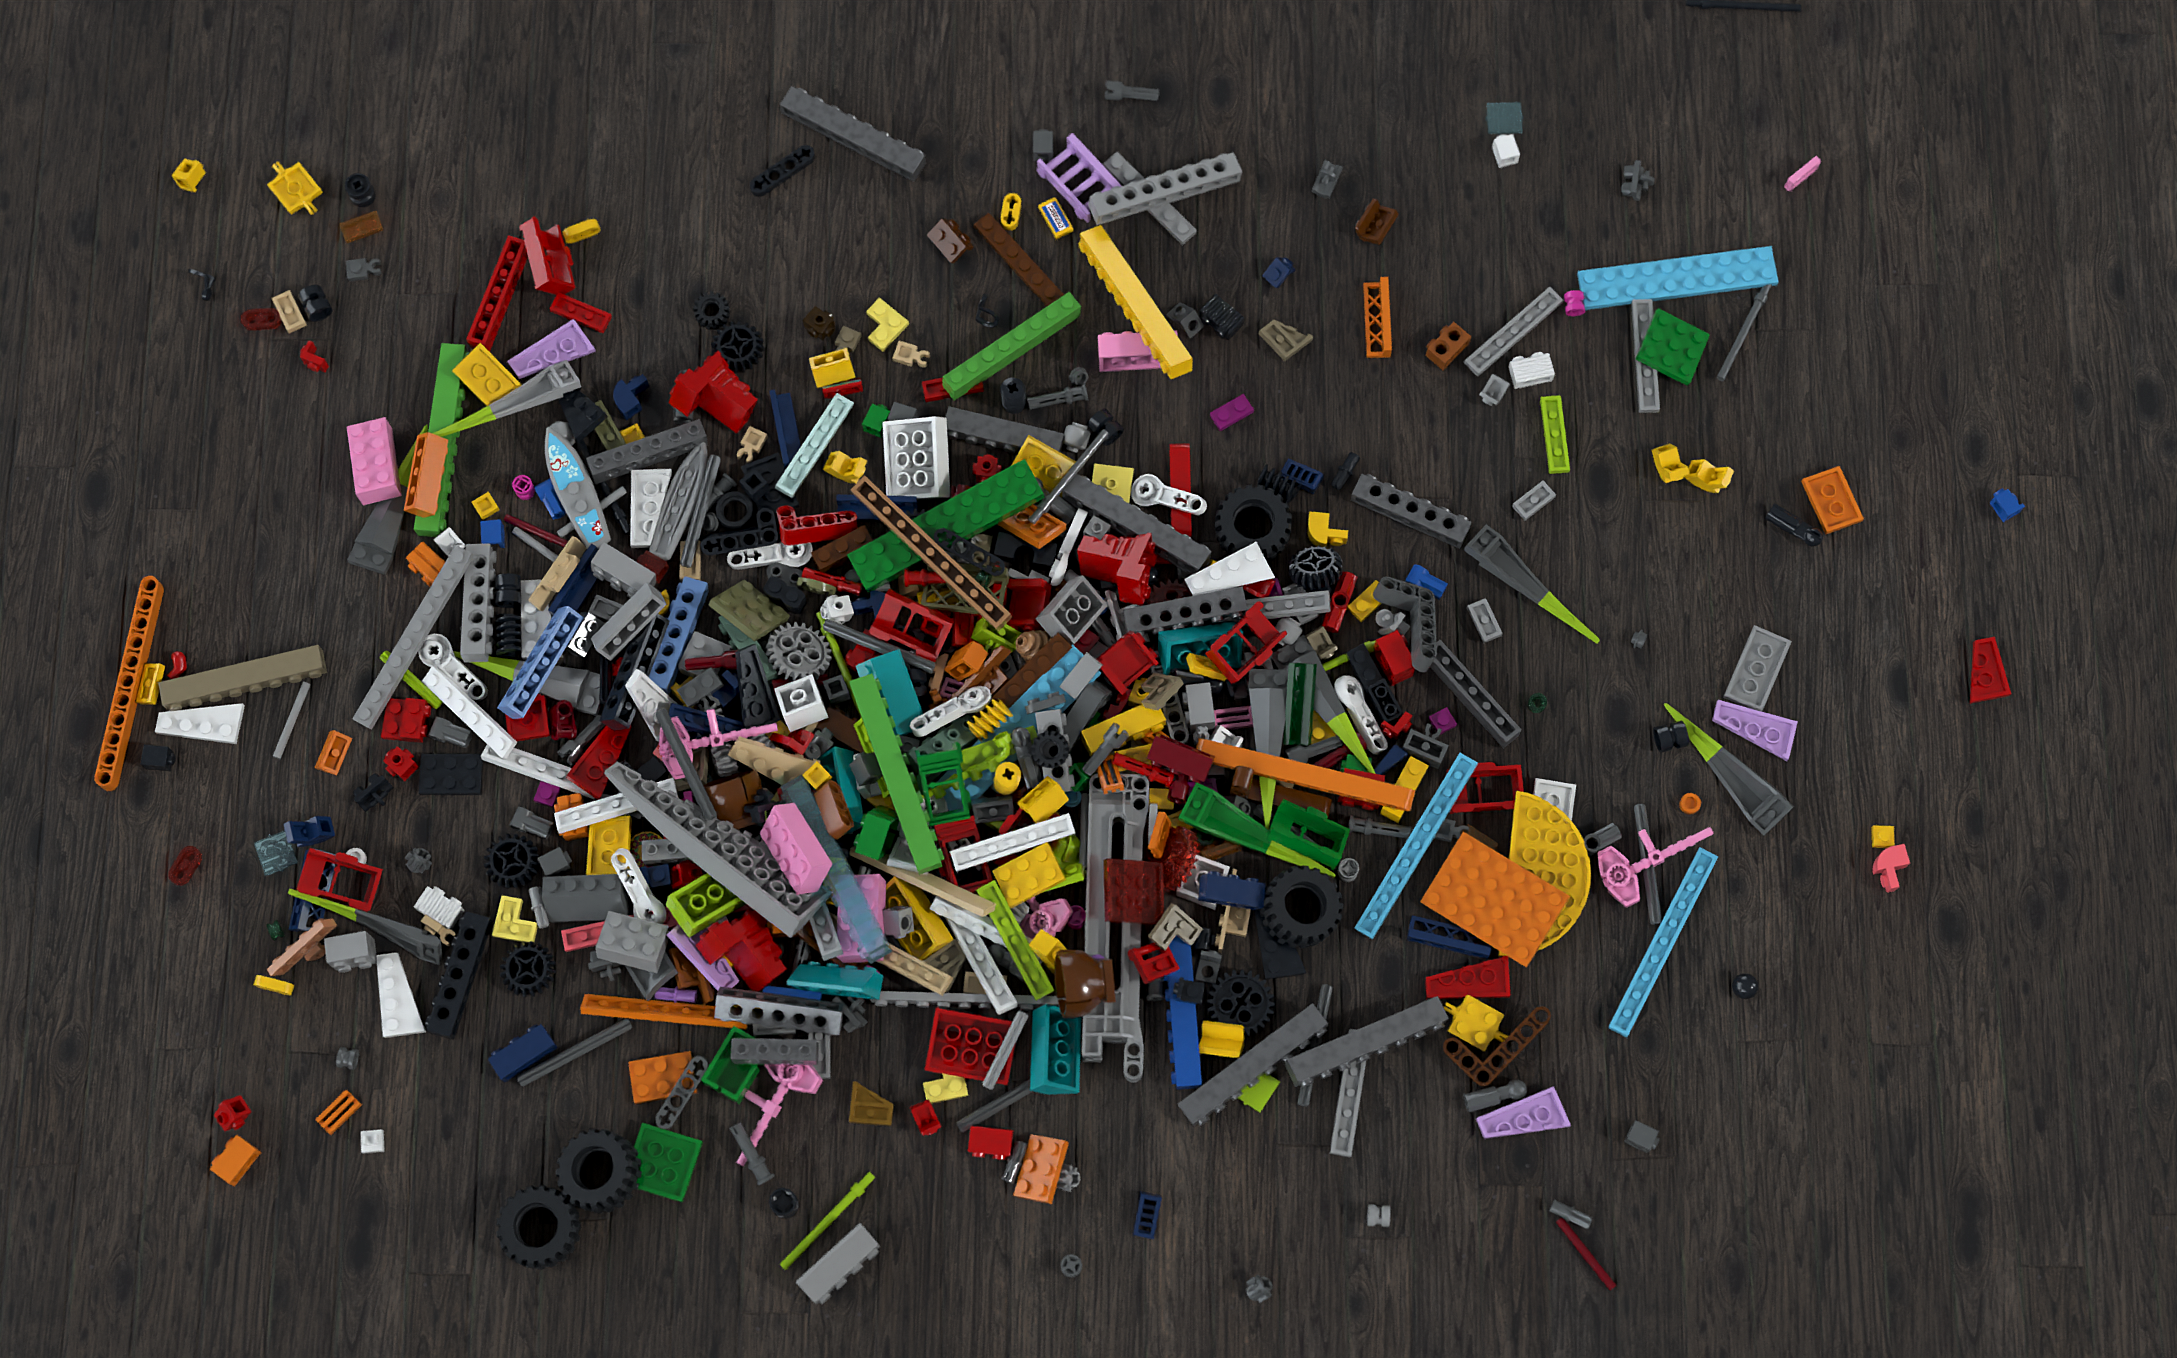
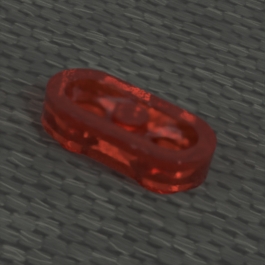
M274 308L246 310L241 316V323L247 330L251 331L275 329L282 322L279 312ZM271 318H275L273 322H269ZM255 319V322L250 324V321Z
M187 846L183 848L171 866L168 877L174 884L181 886L188 883L199 866L202 854L196 847ZM195 855V858L189 861V857ZM183 872L184 876L178 879L179 873Z

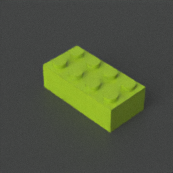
M708 873L670 894L666 902L667 908L689 938L746 904Z

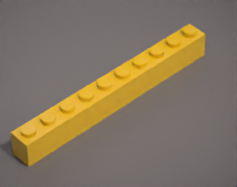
M1099 225L1080 233L1079 248L1081 252L1087 255L1090 265L1096 268L1098 277L1104 280L1107 290L1113 293L1117 305H1121L1125 317L1132 321L1133 328L1136 332L1140 333L1144 345L1149 346L1153 358L1159 361L1163 373H1167L1170 379H1174L1191 372V355L1103 227Z

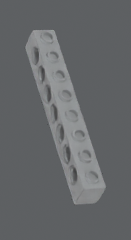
M1223 153L1216 158L1204 159L1194 165L1187 164L1181 169L1168 170L1158 176L1151 175L1145 180L1132 181L1128 185L1116 186L1105 192H1096L1090 196L1088 206L1096 224L1100 225L1239 182L1242 170L1234 153Z

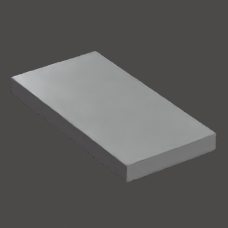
M1754 625L1723 698L1762 712L1792 641Z

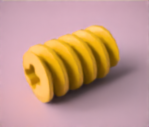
M992 699L993 707L986 705V713L982 710L979 711L981 718L973 716L975 723L967 721L969 729L981 742V737L985 739L989 737L987 731L990 733L995 732L993 726L1001 727L999 720L1004 723L1007 722L1005 715L1013 716L1001 700L997 702Z
M1004 762L997 767L993 786L999 794L1010 795L1017 790L1021 779L1019 767L1012 762Z

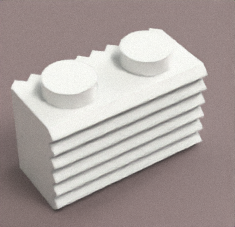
M1537 352L1528 358L1518 356L1513 358L1509 364L1514 389L1551 382L1555 375L1549 353Z
M427 886L414 905V908L420 913L431 917L445 928L453 930L455 924L465 911L461 907L462 903L454 897H451V899L444 897L445 892L436 886L433 889Z

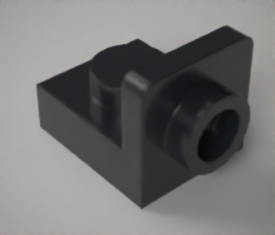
M1180 977L1179 983L1175 982L1173 994L1177 995L1176 1001L1201 1005L1205 983L1188 981Z

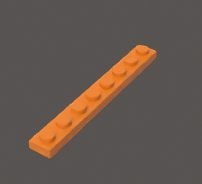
M585 994L581 1004V1014L727 1028L735 1026L739 1029H747L748 1025L740 1021L732 1020L725 1022L714 1018L716 1006L655 1000L647 1001L645 999Z

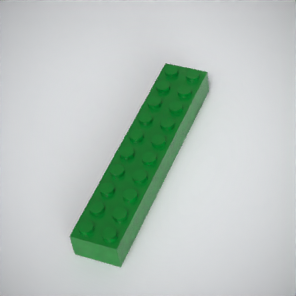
M1023 459L917 516L912 521L933 541L934 533L940 528L948 529L968 540L1041 501L1045 496L1026 460ZM892 531L847 554L868 593L904 575L905 569L911 571L925 563ZM946 532L938 534L939 542H948L949 545L947 547L951 549L952 542L956 537L953 536L952 540L946 537Z

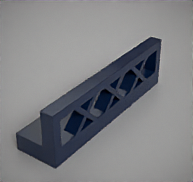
M770 390L783 464L786 470L801 448L791 394L776 395L775 390Z
M837 494V512L854 511L857 514V522H882L856 496ZM887 496L905 514L906 510L913 514L915 508L918 512L917 496Z
M592 543L548 609L552 617L558 608L565 606L571 607L578 613L598 583L599 579L593 575L594 572L591 569V561L598 552V548Z
M671 703L669 716H677L691 739L710 737L711 730L707 712ZM716 715L719 732L722 734L743 729V722ZM732 740V741H727V742L730 743V744L733 746V745H734V742H736V741H733V740Z
M309 850L305 851L302 869ZM329 863L328 867L323 870L322 877L325 883L324 887L320 890L329 892L335 864ZM295 897L288 930L294 932L309 931L311 928L306 927L308 918L312 915L316 921L324 918L326 908L319 906L314 909L311 902Z
M1411 916L1407 941L1483 959H1488L1491 951V945L1487 943L1486 946L1474 944L1473 940L1478 937L1474 935L1471 938L1469 935L1473 934L1462 927ZM1414 923H1423L1427 931L1413 929ZM1438 927L1444 928L1447 936L1436 935L1432 931ZM1461 932L1465 934L1468 940H1457L1453 938V935Z

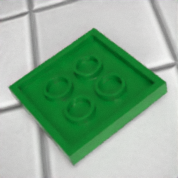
M1657 308L1635 360L1688 386L1691 383L1710 334Z
M642 1123L634 1146L638 1152L636 1157L641 1159L642 1164L641 1167H638V1170L642 1172L641 1178H638L636 1182L639 1184L638 1189L683 1203L703 1141Z

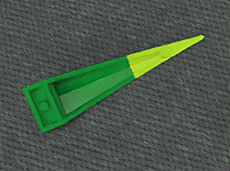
M1196 782L1178 820L1196 828L1198 831L1298 866H1309L1310 870L1315 867L1320 869L1319 873H1326L1332 878L1335 877L1333 872L1313 859L1284 847L1275 841H1267L1266 838L1269 832L1267 828L1216 791Z

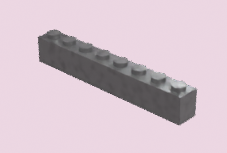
M791 86L780 103L781 112L786 116L913 182L926 164L925 155L921 150L917 148L912 149L902 140H895L888 133L875 130L869 123L858 121L855 116L841 112L834 105L829 106L825 104L822 99L808 95L801 88L796 89Z
M1076 474L1062 491V498L1070 505L1087 511V515L1091 517L1094 515L1110 524L1111 529L1125 537L1135 538L1140 534L1152 533V541L1155 542L1154 554L1191 575L1203 570L1210 561L1211 551L1207 546L1196 543L1188 535L1177 532L1171 525H1165L1158 521L1155 516L1144 513L1138 506L1125 502L1119 495L1111 494L1103 486L1092 483L1086 476Z
M1436 996L1287 1059L1285 1066L1294 1086L1301 1085L1305 1087L1312 1084L1313 1079L1317 1077L1324 1079L1332 1075L1331 1071L1338 1068L1340 1071L1351 1067L1350 1063L1358 1060V1063H1362L1370 1059L1369 1055L1383 1054L1392 1045L1399 1047L1406 1044L1407 1039L1411 1037L1415 1039L1426 1035L1425 1031L1430 1029L1437 1031L1445 1027L1444 1023L1449 1018L1439 997Z
M1312 1003L1178 1103V1106L1193 1126L1196 1124L1201 1126L1209 1120L1208 1115L1215 1111L1217 1114L1226 1107L1224 1103L1232 1099L1234 1101L1243 1094L1242 1090L1247 1086L1252 1088L1260 1082L1258 1078L1264 1073L1268 1076L1277 1069L1275 1067L1276 1064L1281 1061L1285 1063L1287 1059L1292 1058V1053L1298 1048L1300 1051L1310 1044L1309 1040L1314 1036L1317 1038L1322 1036L1327 1031V1021Z

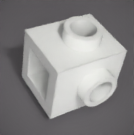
M837 595L829 596L820 608L823 619H829L841 625L850 621L854 614L849 595L840 597Z

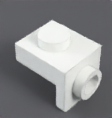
M450 527L433 539L447 557H449L455 545L461 548L466 547Z
M1217 725L1209 740L1242 748L1241 743L1244 738L1235 736L1223 726Z

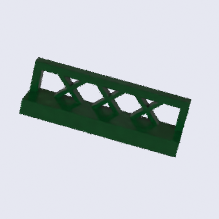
M1289 663L1283 744L1311 745L1317 664Z

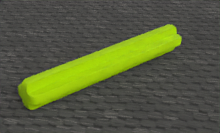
M384 651L380 659L386 663L391 653ZM407 669L402 679L433 708L438 709L443 702Z

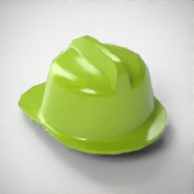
M1070 835L1049 842L1061 869L1070 864H1079L1080 840L1076 836Z

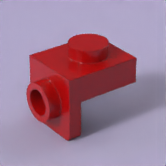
M308 341L301 349V360L305 365H308L309 369L315 372L320 370L326 373L329 365L324 358L314 355L317 348L313 342Z
M1405 711L1395 726L1384 720L1380 726L1382 733L1388 738L1393 737L1397 740L1402 732L1406 734L1412 726L1410 722L1412 715Z
M929 1099L910 1107L922 1136L934 1134L941 1128Z

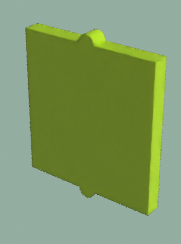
M1265 1073L1258 1078L1260 1082L1255 1086L1244 1088L1242 1090L1243 1094L1238 1098L1244 1102V1105H1249L1258 1112L1262 1111L1280 1083L1274 1077L1266 1076Z

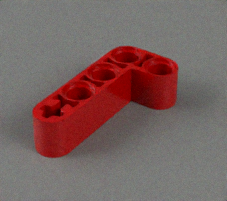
M781 506L777 509V527L780 540L785 545H797L839 539L858 529L857 514L854 511H840L796 517L795 511L791 506Z

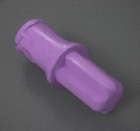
M678 986L675 988L661 987L655 993V998L674 1001V1003L677 1001L696 1003L697 990H679Z

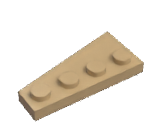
M740 736L728 753V756L757 770V772L788 789H803L808 781L802 775L815 762L818 761L820 763V760H809L803 758V755L797 753L795 755L789 754L777 747L775 749L769 748L763 743Z

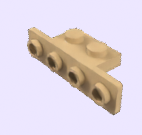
M574 536L570 538L530 596L529 602L539 611H544L556 592L560 591L580 562V557L586 550V547L579 539Z
M1233 869L1232 874L1228 875H1236L1237 869ZM1226 906L1225 914H1220L1218 926H1222L1221 934H1217L1215 946L1219 947V953H1222L1225 933L1246 937L1250 909Z

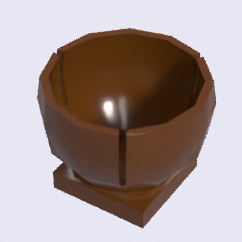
M757 770L739 772L703 785L717 813L716 819L729 821L734 824L733 828L735 829L757 824L752 823L751 812H744V806L758 803L754 800V796H757L756 793L762 788V784Z
M1067 949L1056 953L1054 966L1057 999H1061L1058 1000V1005L1063 1018H1077L1088 1015L1101 1001L1106 1003L1116 1002L1111 959H1095L1082 950Z

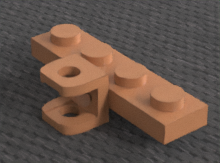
M323 918L315 921L309 931L302 933L296 943L289 945L283 955L278 956L272 961L273 964L267 969L270 976L284 975L303 956L307 961L320 959L326 954L325 945H321L320 941L337 926L333 919L324 920Z

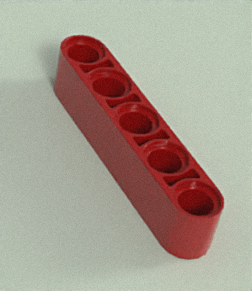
M1190 443L1170 444V487L1191 493ZM1183 498L1177 499V501H1176V502H1184L1185 504H1187V501L1184 500ZM1171 508V526L1177 532L1186 534L1191 537V513Z

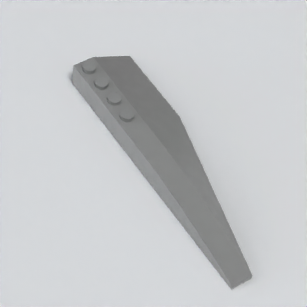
M619 762L605 770L604 774L617 789L670 842L790 938L810 920L832 895L833 892L822 884L818 892L797 895L764 840L759 842L752 838L753 834L747 831L742 833L733 828L734 824L729 821H720L716 819L717 817L707 821L699 805L688 799L683 801L677 798V794L671 790L668 792L657 787L658 783L642 779L641 774Z

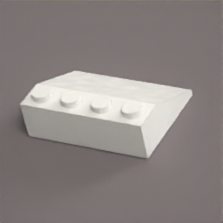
M925 417L883 422L886 496H917V500L950 498L947 418Z

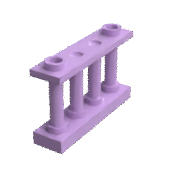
M1072 133L1067 137V149L1047 164L1041 159L1037 160V172L1043 179L1046 178L1075 209L1076 215L1088 223L1090 221L1089 201L1083 205L1076 197L1095 182H1101L1104 185V190L1101 192L1109 191L1116 186H1122ZM1070 155H1076L1079 158V163L1058 178L1051 171ZM1083 168H1088L1092 172V176L1073 191H1070L1064 185Z

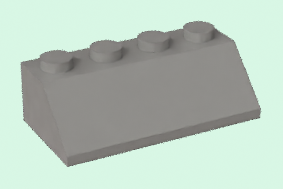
M860 1223L802 1275L796 1283L816 1305L819 1302L823 1304L831 1297L829 1293L835 1287L838 1290L847 1282L845 1279L851 1273L855 1275L862 1269V1263L867 1258L871 1260L879 1253L877 1249L880 1246Z

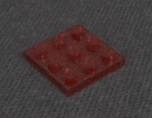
M1104 859L1105 922L1156 925L1164 914L1163 863Z

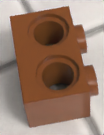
M1455 322L1450 326H1444L1439 333L1440 336L1436 340L1433 338L1426 346L1428 348L1426 356L1443 371L1469 345L1471 336ZM1449 336H1456L1458 340L1453 341ZM1442 349L1445 351V353L1439 354L1436 352V350Z

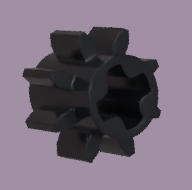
M1203 928L1193 943L1195 944V950L1206 951L1210 950V946L1215 947L1216 935H1212L1211 929Z

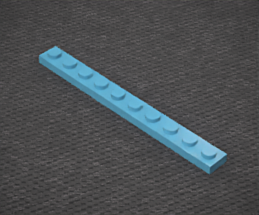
M1459 753L1356 924L1355 930L1373 940L1477 767L1478 762Z
M1701 847L1697 850L1608 1026L1609 1029L1626 1038L1628 1037L1718 856Z

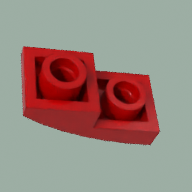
M1128 689L1123 695L1118 693L1116 705L1110 704L1109 710L1105 709L1102 721L1117 716L1126 710L1128 699L1132 692L1131 689Z

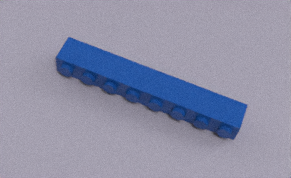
M1176 935L1169 948L1180 969L1164 976V981H1168V989H1165V1001H1169L1170 1009H1166L1167 1022H1171L1172 1029L1168 1030V1042H1173V1051H1169L1170 1063H1174L1175 1071L1171 1072L1172 1084H1176V1090L1200 1088L1202 1081L1196 1005L1176 1001L1177 995L1173 994L1175 982L1179 983L1180 977H1183L1184 980L1194 981L1191 946L1187 945Z

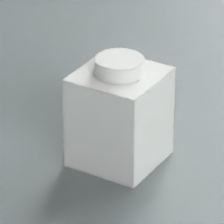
M1503 134L1494 139L1492 149L1499 168L1518 163L1520 153L1513 134Z

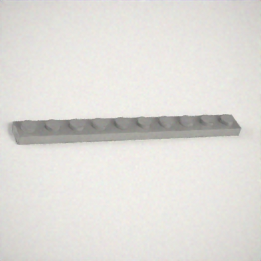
M455 545L352 718L353 720L372 730L475 555Z
M881 991L879 1000L870 999L871 1003H875V1006H887V1003H896L897 1007H908V1004H916V1007L927 1008L929 1004L937 1005L938 1008H950V1005H958V1008L970 1009L971 1006H979V1009H991V1006H993L987 994L944 993L941 996L937 993ZM1013 995L1017 1002V1007H1021V1010L1031 1011L1033 1007L1039 1008L1045 1004L1059 1007L1058 1000H1061L1057 999V996H1044L1035 1001L1033 995Z

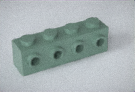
M722 615L719 616L720 624L718 627L723 635L727 634L730 641L728 643L732 649L739 650L751 644H756L768 684H772L771 680L779 679L776 670L772 669L773 665L771 663H768V657L757 640L754 642Z
M968 714L962 718L955 719L948 728H941L933 738H926L918 748L913 747L908 751L906 755L910 764L906 767L913 772L915 777L919 774L915 750H919L920 755L953 749L952 743L959 742L961 750L972 747L979 740L969 729L967 721L975 722Z

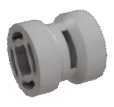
M1345 858L1340 862L1337 870L1340 880L1352 882L1356 879L1359 871L1357 861L1352 858Z
M1368 1204L1367 1226L1380 1224L1382 1227H1389L1390 1206L1376 1207L1375 1205Z

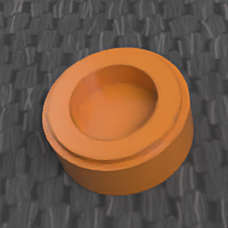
M1687 793L1679 802L1680 809L1685 814H1695L1701 807V800L1696 794Z

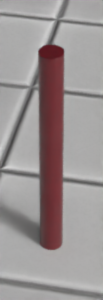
M506 514L504 517V522L557 545L565 547L568 543L566 539Z
M1562 1217L1556 1221L1557 1225L1607 1288L1612 1290L1617 1286Z

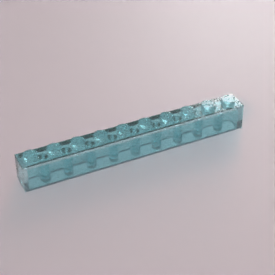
M800 775L780 786L783 792L781 795L782 800H785L786 804H796L832 862V866L823 883L828 890L831 889L833 893L831 899L836 907H840L842 913L839 915L844 924L849 925L851 930L848 933L853 942L857 941L859 945L857 951L862 960L866 959L871 964L893 952L837 839L830 836L825 827L808 781Z

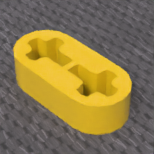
M1015 193L1007 194L1003 201L1001 225L1008 231L1014 230L1018 226L1021 198ZM1011 200H1015L1013 209H1010ZM1010 214L1012 215V221L1010 224H1007L1006 220H1008Z
M590 219L564 229L562 234L566 243H574L596 235L600 232V226L596 219Z
M256 975L253 984L256 987L289 996L292 995L294 985L261 975Z

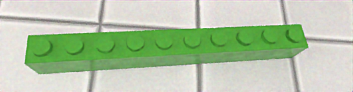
M441 343L428 430L430 433H435L462 419L463 409L461 401L465 400L464 383L452 370L470 353L465 345ZM460 431L443 436V438L448 439V453L445 456V470L442 474L441 491L437 501L438 508L433 516L422 518L416 515L414 531L418 536L437 537L442 531L446 530V519L444 517L445 512L449 510L447 497L448 493L450 494L452 490L450 476L454 474L453 456L457 455V444L455 442L456 437L459 438Z
M871 673L849 681L919 875L943 867L941 860H944L941 848L936 849L934 841H937L934 829L929 830L927 822H930L927 810L922 811L920 803H923L920 791L916 792L913 786L917 782L913 772L909 773L906 767L910 764L906 753L902 754L899 748L903 746L899 734L895 735L893 728L896 727L892 715H887L886 709L889 706L886 698H881L879 691L882 690L879 679H874Z

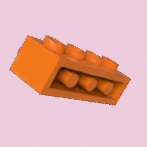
M430 432L417 435L404 511L422 518L435 515L438 508V495L441 491L442 474L445 470V456L448 453V439Z

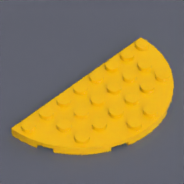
M1516 791L1509 860L1570 896V899L1538 950H1541L1568 932L1584 908L1591 882L1590 860L1580 832L1565 813L1536 795ZM1500 951L1498 953V956H1506Z

